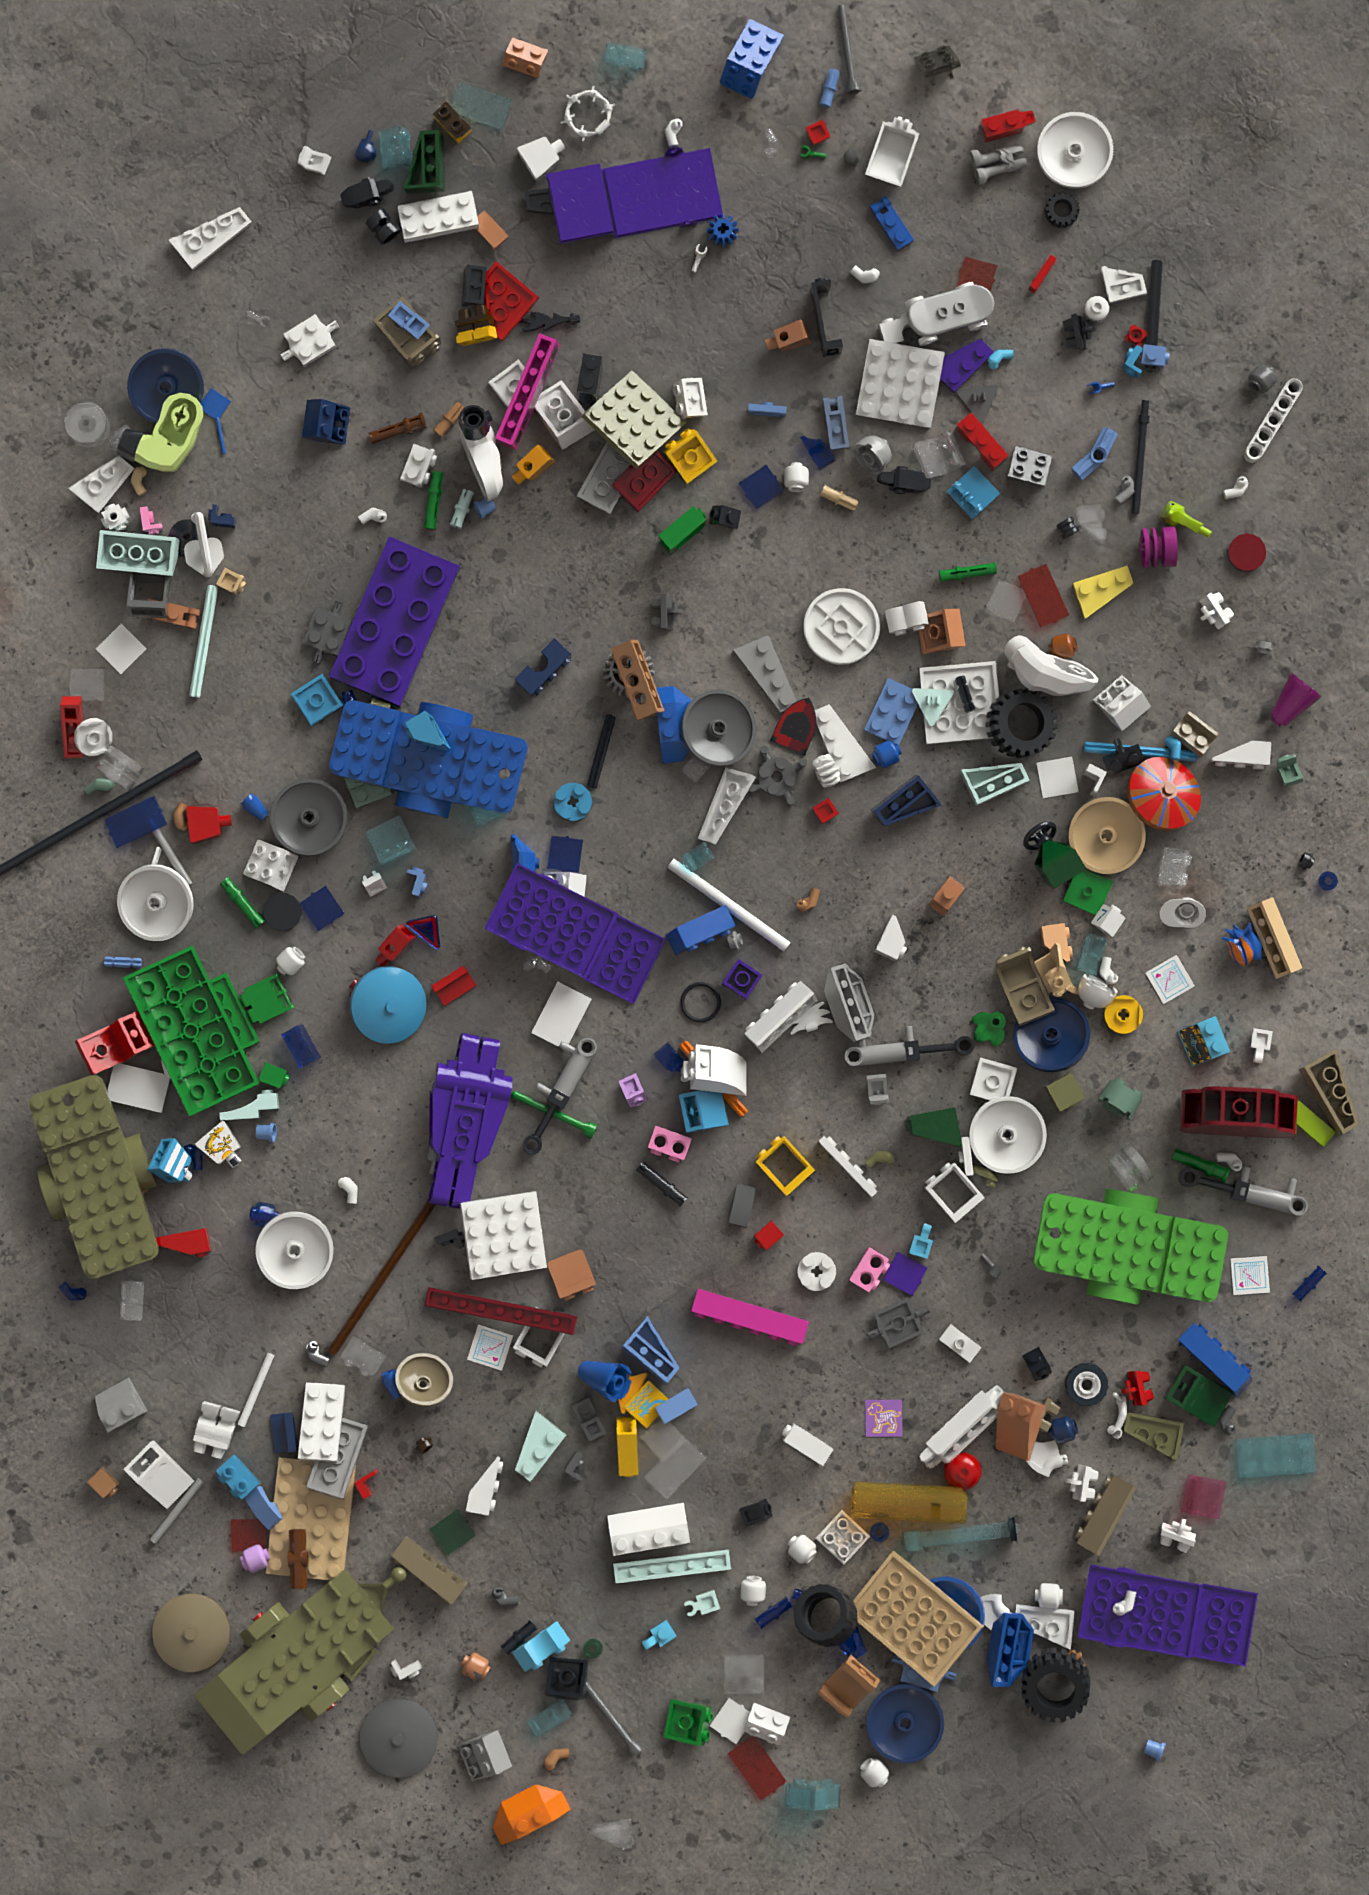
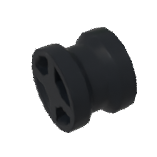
M1073 517L1056 525L1057 529L1061 530L1063 539L1072 536L1080 530L1078 526H1075Z

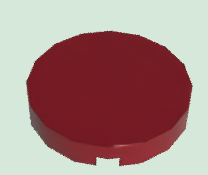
M1245 533L1238 535L1229 545V561L1240 571L1249 572L1256 570L1266 558L1264 542L1254 534Z

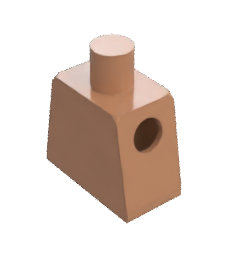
M802 320L774 330L775 337L765 340L769 351L779 347L782 352L812 343L807 327ZM788 336V339L783 341L784 337Z
M949 876L928 905L944 916L965 887Z

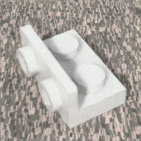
M702 378L680 379L673 384V394L676 398V413L682 419L705 417L708 415Z
M413 444L400 480L420 488L423 487V484H427L430 478V473H428L430 466L434 467L437 460L435 450Z

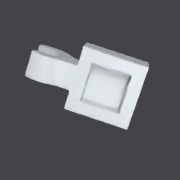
M1253 1028L1250 1048L1255 1049L1254 1063H1262L1264 1050H1270L1273 1031Z

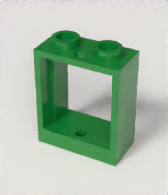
M691 507L658 535L659 543L671 556L706 526V515L700 508Z

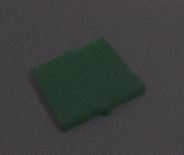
M458 1509L430 1528L437 1538V1543L441 1544L448 1555L476 1536L468 1524L469 1521L464 1519Z

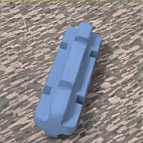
M106 956L104 958V966L140 969L142 967V959Z

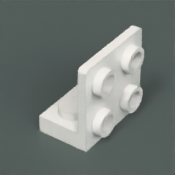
M257 840L243 874L284 892L299 856L267 842Z

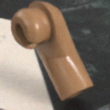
M179 802L172 818L178 830L186 831L188 829V822L185 821L183 815L187 805Z
M811 888L809 897L797 901V908L800 911H808L814 908L821 890Z
M569 1748L551 1750L544 1759L545 1768L553 1770L559 1759L570 1758Z

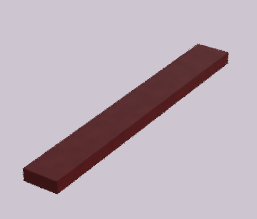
M428 1287L425 1301L426 1307L569 1335L575 1334L578 1316L431 1287Z

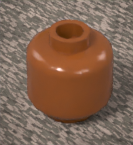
M1069 633L1054 636L1051 640L1052 644H1048L1050 655L1063 659L1074 657L1075 652L1078 651L1076 639Z

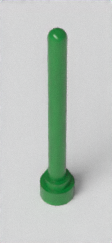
M517 1091L511 1093L512 1098L544 1113L549 1108V1106ZM558 1110L553 1115L554 1118L582 1130V1133L585 1134L584 1136L590 1139L593 1138L598 1125L592 1122H586L585 1124Z

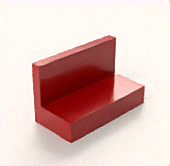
M463 965L433 984L432 988L443 1005L446 1006L477 985Z
M377 1468L354 1482L363 1499L373 1494L366 1480L378 1473Z

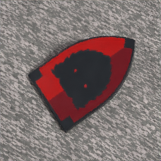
M809 697L796 701L782 713L770 739L771 742L803 756L806 755L816 730V712Z

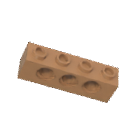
M629 640L611 648L612 659L618 666L619 678L625 685V694L631 701L632 713L637 720H645L664 712L639 641ZM629 658L632 661L631 667H629L627 664V660ZM635 676H637L638 678L637 685L634 683ZM642 694L645 696L644 703L640 699Z

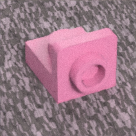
M147 506L140 507L144 533H148V535L159 534V531L163 530V525H151V523H154L153 511H149Z

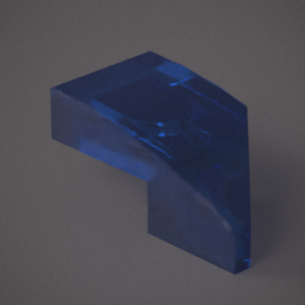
M803 435L800 437L819 470L835 461V457L826 443L822 442V439L815 440L806 438Z
M668 1042L653 1054L666 1070L681 1072L684 1060Z

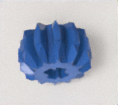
M721 214L720 220L717 216H714L715 222L709 221V226L712 228H708L707 233L711 234L709 240L715 239L714 245H718L720 241L721 246L725 247L726 241L729 245H732L731 239L737 240L738 236L736 233H739V228H736L737 221L731 222L732 216H729L726 220L725 215ZM721 227H725V234H721Z

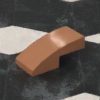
M485 211L477 216L479 228H475V230L494 250L509 238L504 230Z

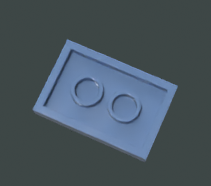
M888 678L864 731L899 745L918 705L912 689Z

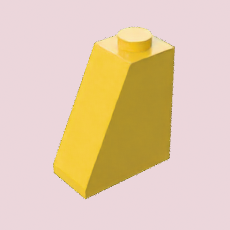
M633 1416L617 1417L619 1476L632 1477L638 1475L636 1418Z

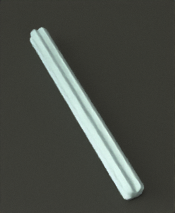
M214 585L207 586L189 693L194 698H199L201 693L218 587Z

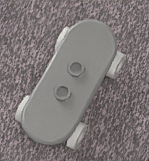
M973 282L962 284L949 292L927 298L918 296L905 302L908 309L907 318L911 328L917 334L924 336L918 340L920 346L937 341V334L965 326L969 327L970 332L988 326L986 319L992 314L995 304L991 292L983 286L974 285Z

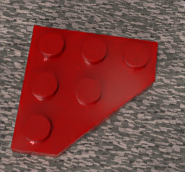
M497 261L486 272V306L489 315L494 318L497 337L503 342L540 298Z

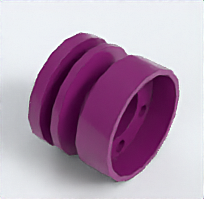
M1174 526L1162 527L1160 536H1157L1154 527L1150 530V536L1147 528L1141 529L1139 556L1143 568L1149 567L1150 559L1153 568H1156L1158 559H1161L1163 567L1177 566L1178 545L1176 528Z

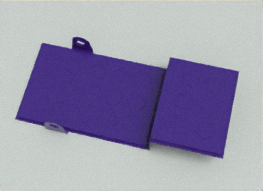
M681 147L668 149L665 157L601 169L599 163L546 174L560 244L613 234L615 239L677 226L682 228L698 225V222L714 220V216L721 218V214H723L710 148L684 153Z
M517 863L484 929L508 940L510 945L523 951L528 950L634 1004L666 939L558 884L559 881L543 873L540 875Z
M1090 1565L1078 1638L1105 1642V1645L1121 1648L1127 1646L1181 1657H1197L1246 1666L1258 1593L1136 1573V1570L1126 1567L1113 1569ZM1127 1590L1136 1592L1131 1611L1124 1615H1117L1113 1612V1606L1125 1600Z

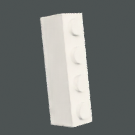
M801 981L793 983L788 988L789 992L784 997H778L770 1010L766 1009L763 1011L760 1019L756 1023L752 1022L746 1028L744 1034L761 1053L818 1001L815 994Z
M684 1503L607 1516L613 1556L690 1543Z

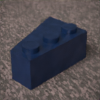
M914 775L872 808L871 812L881 825L887 826L942 805L921 777Z

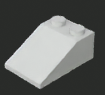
M562 380L540 393L534 409L562 450L594 431L582 418L585 410Z

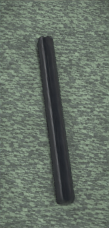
M1153 260L1151 262L1146 345L1158 346L1163 267L1161 260ZM1145 365V371L1155 372L1156 366Z

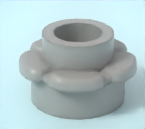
M1256 641V646H1254L1257 649V653L1268 654L1269 650H1273L1271 642Z
M733 931L732 934L727 936L728 943L731 949L737 948L739 950L743 940L740 933L737 934Z

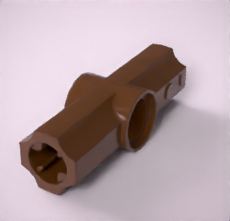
M306 1529L289 1530L288 1568H290V1589L307 1588L309 1556L308 1550H306Z

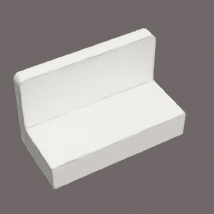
M1089 764L1085 768L1083 775L1096 781L1090 792V795L1094 796L1107 772Z

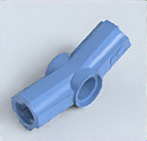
M1102 428L1091 452L1071 468L1073 474L1079 480L1083 481L1105 462L1118 433L1110 428ZM1100 452L1103 459H1094L1093 453Z

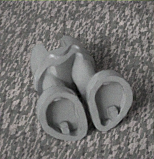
M1014 146L995 149V153L981 155L978 150H971L970 159L972 168L975 169L974 175L978 185L985 184L987 179L1003 172L1010 173L1024 168L1027 165L1026 158L1013 159V156L1024 152L1023 147ZM996 161H999L1001 163L999 165L988 168H979L981 166Z

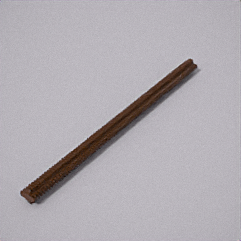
M426 1201V1206L422 1207V1212L418 1213L419 1216L414 1219L415 1222L410 1225L411 1228L407 1229V1234L403 1235V1240L399 1241L400 1244L396 1246L395 1252H392L391 1258H388V1262L384 1264V1268L380 1270V1274L376 1276L377 1278L372 1282V1286L368 1288V1292H365V1296L361 1298V1302L357 1304V1308L353 1310V1314L349 1316V1320L345 1322L346 1324H344L343 1328H341L342 1330L337 1334L338 1336L333 1340L334 1343L330 1344L328 1352L336 1356L359 1322V1318L363 1316V1312L367 1310V1306L371 1304V1300L375 1298L374 1296L379 1292L378 1290L383 1286L382 1284L387 1280L386 1278L391 1274L390 1272L395 1268L394 1266L399 1262L398 1260L403 1256L402 1254L407 1250L409 1244H411L413 1238H415L417 1232H419L421 1226H423L436 1205L429 1204V1201Z

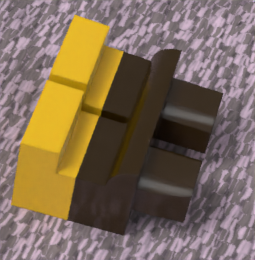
M447 101L433 113L435 120L447 130L458 144L472 132L470 125Z
M475 306L476 316L471 317L470 309L458 310L459 320L455 321V325L458 327L457 344L468 346L497 339L494 318L489 315L487 306Z

